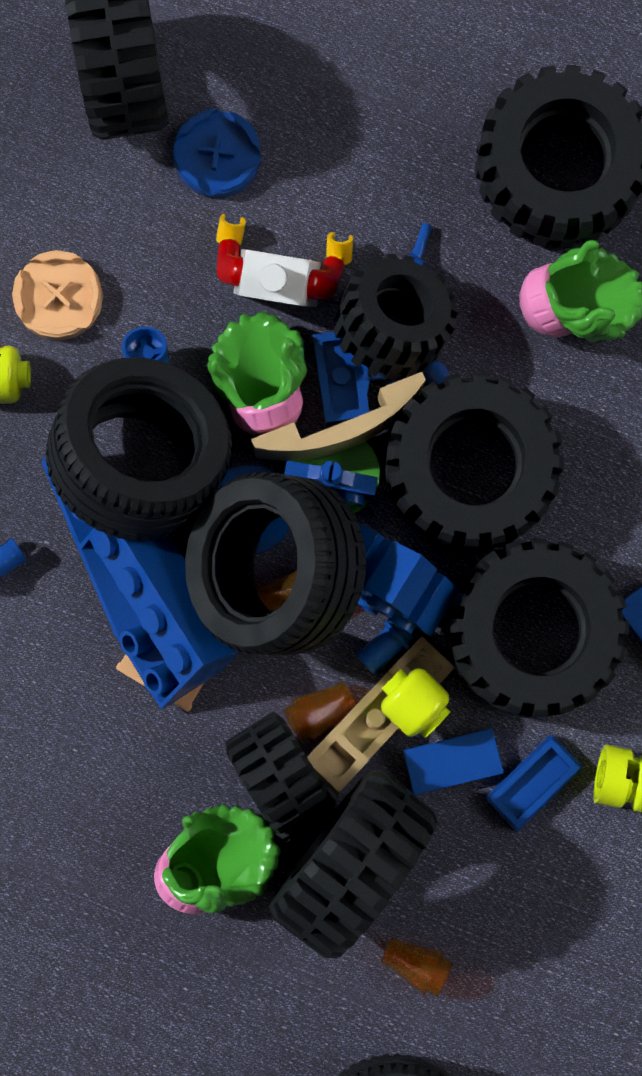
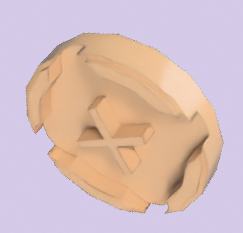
M58 250L38 254L29 260L30 263L23 270L21 269L16 276L12 292L15 312L27 329L41 338L56 341L75 338L88 330L100 314L103 300L100 280L92 267L76 254Z

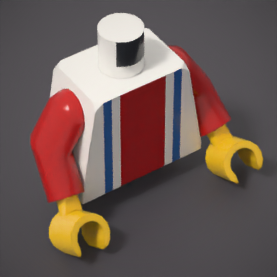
M225 214L220 216L216 234V241L219 243L217 276L222 283L234 286V294L299 306L317 307L318 300L324 301L333 297L345 265L352 262V235H349L347 241L338 242L335 241V232L329 233L327 235L326 258L323 262L240 249L246 226L245 218L240 217L239 224H231L225 220Z

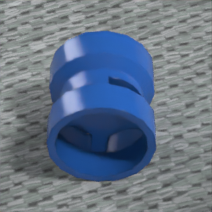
M138 327L125 335L122 341L123 358H147L170 364L167 341L158 329Z

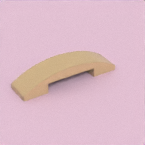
M423 372L380 388L378 394L380 408L302 439L293 422L251 439L253 453L256 458L300 461L333 455L364 443L397 421L410 399L415 400L420 395L426 380Z
M421 636L307 756L320 779L336 795L398 729L381 711V703L387 696L381 688L400 669L408 675L414 669L423 668L440 684L455 668L424 637Z

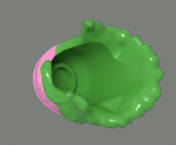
M586 241L581 248L569 250L560 256L556 262L535 268L525 277L519 295L522 314L527 324L534 331L549 337H563L574 334L590 342L623 338L626 331L634 327L636 322L642 318V282L637 281L639 273L627 266L625 261H619L615 253L607 255L605 249H599L597 241Z
M259 312L252 317L248 314H242L239 318V323L230 321L224 333L219 335L218 342L211 347L213 354L208 357L207 369L211 374L216 394L229 404L233 421L242 431L254 437L293 422L296 423L303 405L300 384L307 373L304 361L303 339L300 337V333L297 330H290L288 325L280 321L278 316L269 315L266 312Z
M215 805L213 808L205 809L203 813L194 812L192 815H187L182 819L183 831L165 850L155 867V887L159 896L170 907L188 914L218 913L224 911L226 907L243 905L255 900L257 896H261L267 889L268 883L278 867V858L281 850L274 842L275 833L271 827H268L263 815L256 814L253 809L243 811L238 805L231 809L227 805Z

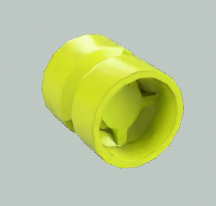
M608 744L603 746L594 781L593 800L595 804L620 809L626 803H630L634 812L642 813V754L639 757H634L631 749Z

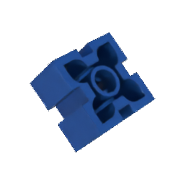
M358 523L365 544L367 569L363 592L357 606L374 616L380 613L388 617V622L407 634L411 635L414 629H417L431 637L460 589L446 576L436 572L437 568L423 555L395 541H390L378 532Z

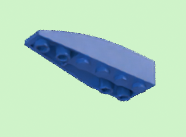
M45 456L41 464L112 631L119 641L122 651L129 657L142 678L147 691L153 696L160 709L166 708L220 673L240 652L230 649L225 644L219 642L200 620L191 602L186 583L185 558L170 538L132 541L126 538H116L115 536L107 535L105 532L95 530L92 526L90 527L85 521L76 517L68 509V505H65L61 501V497L57 495L56 487L52 485L51 477L48 475L47 456Z

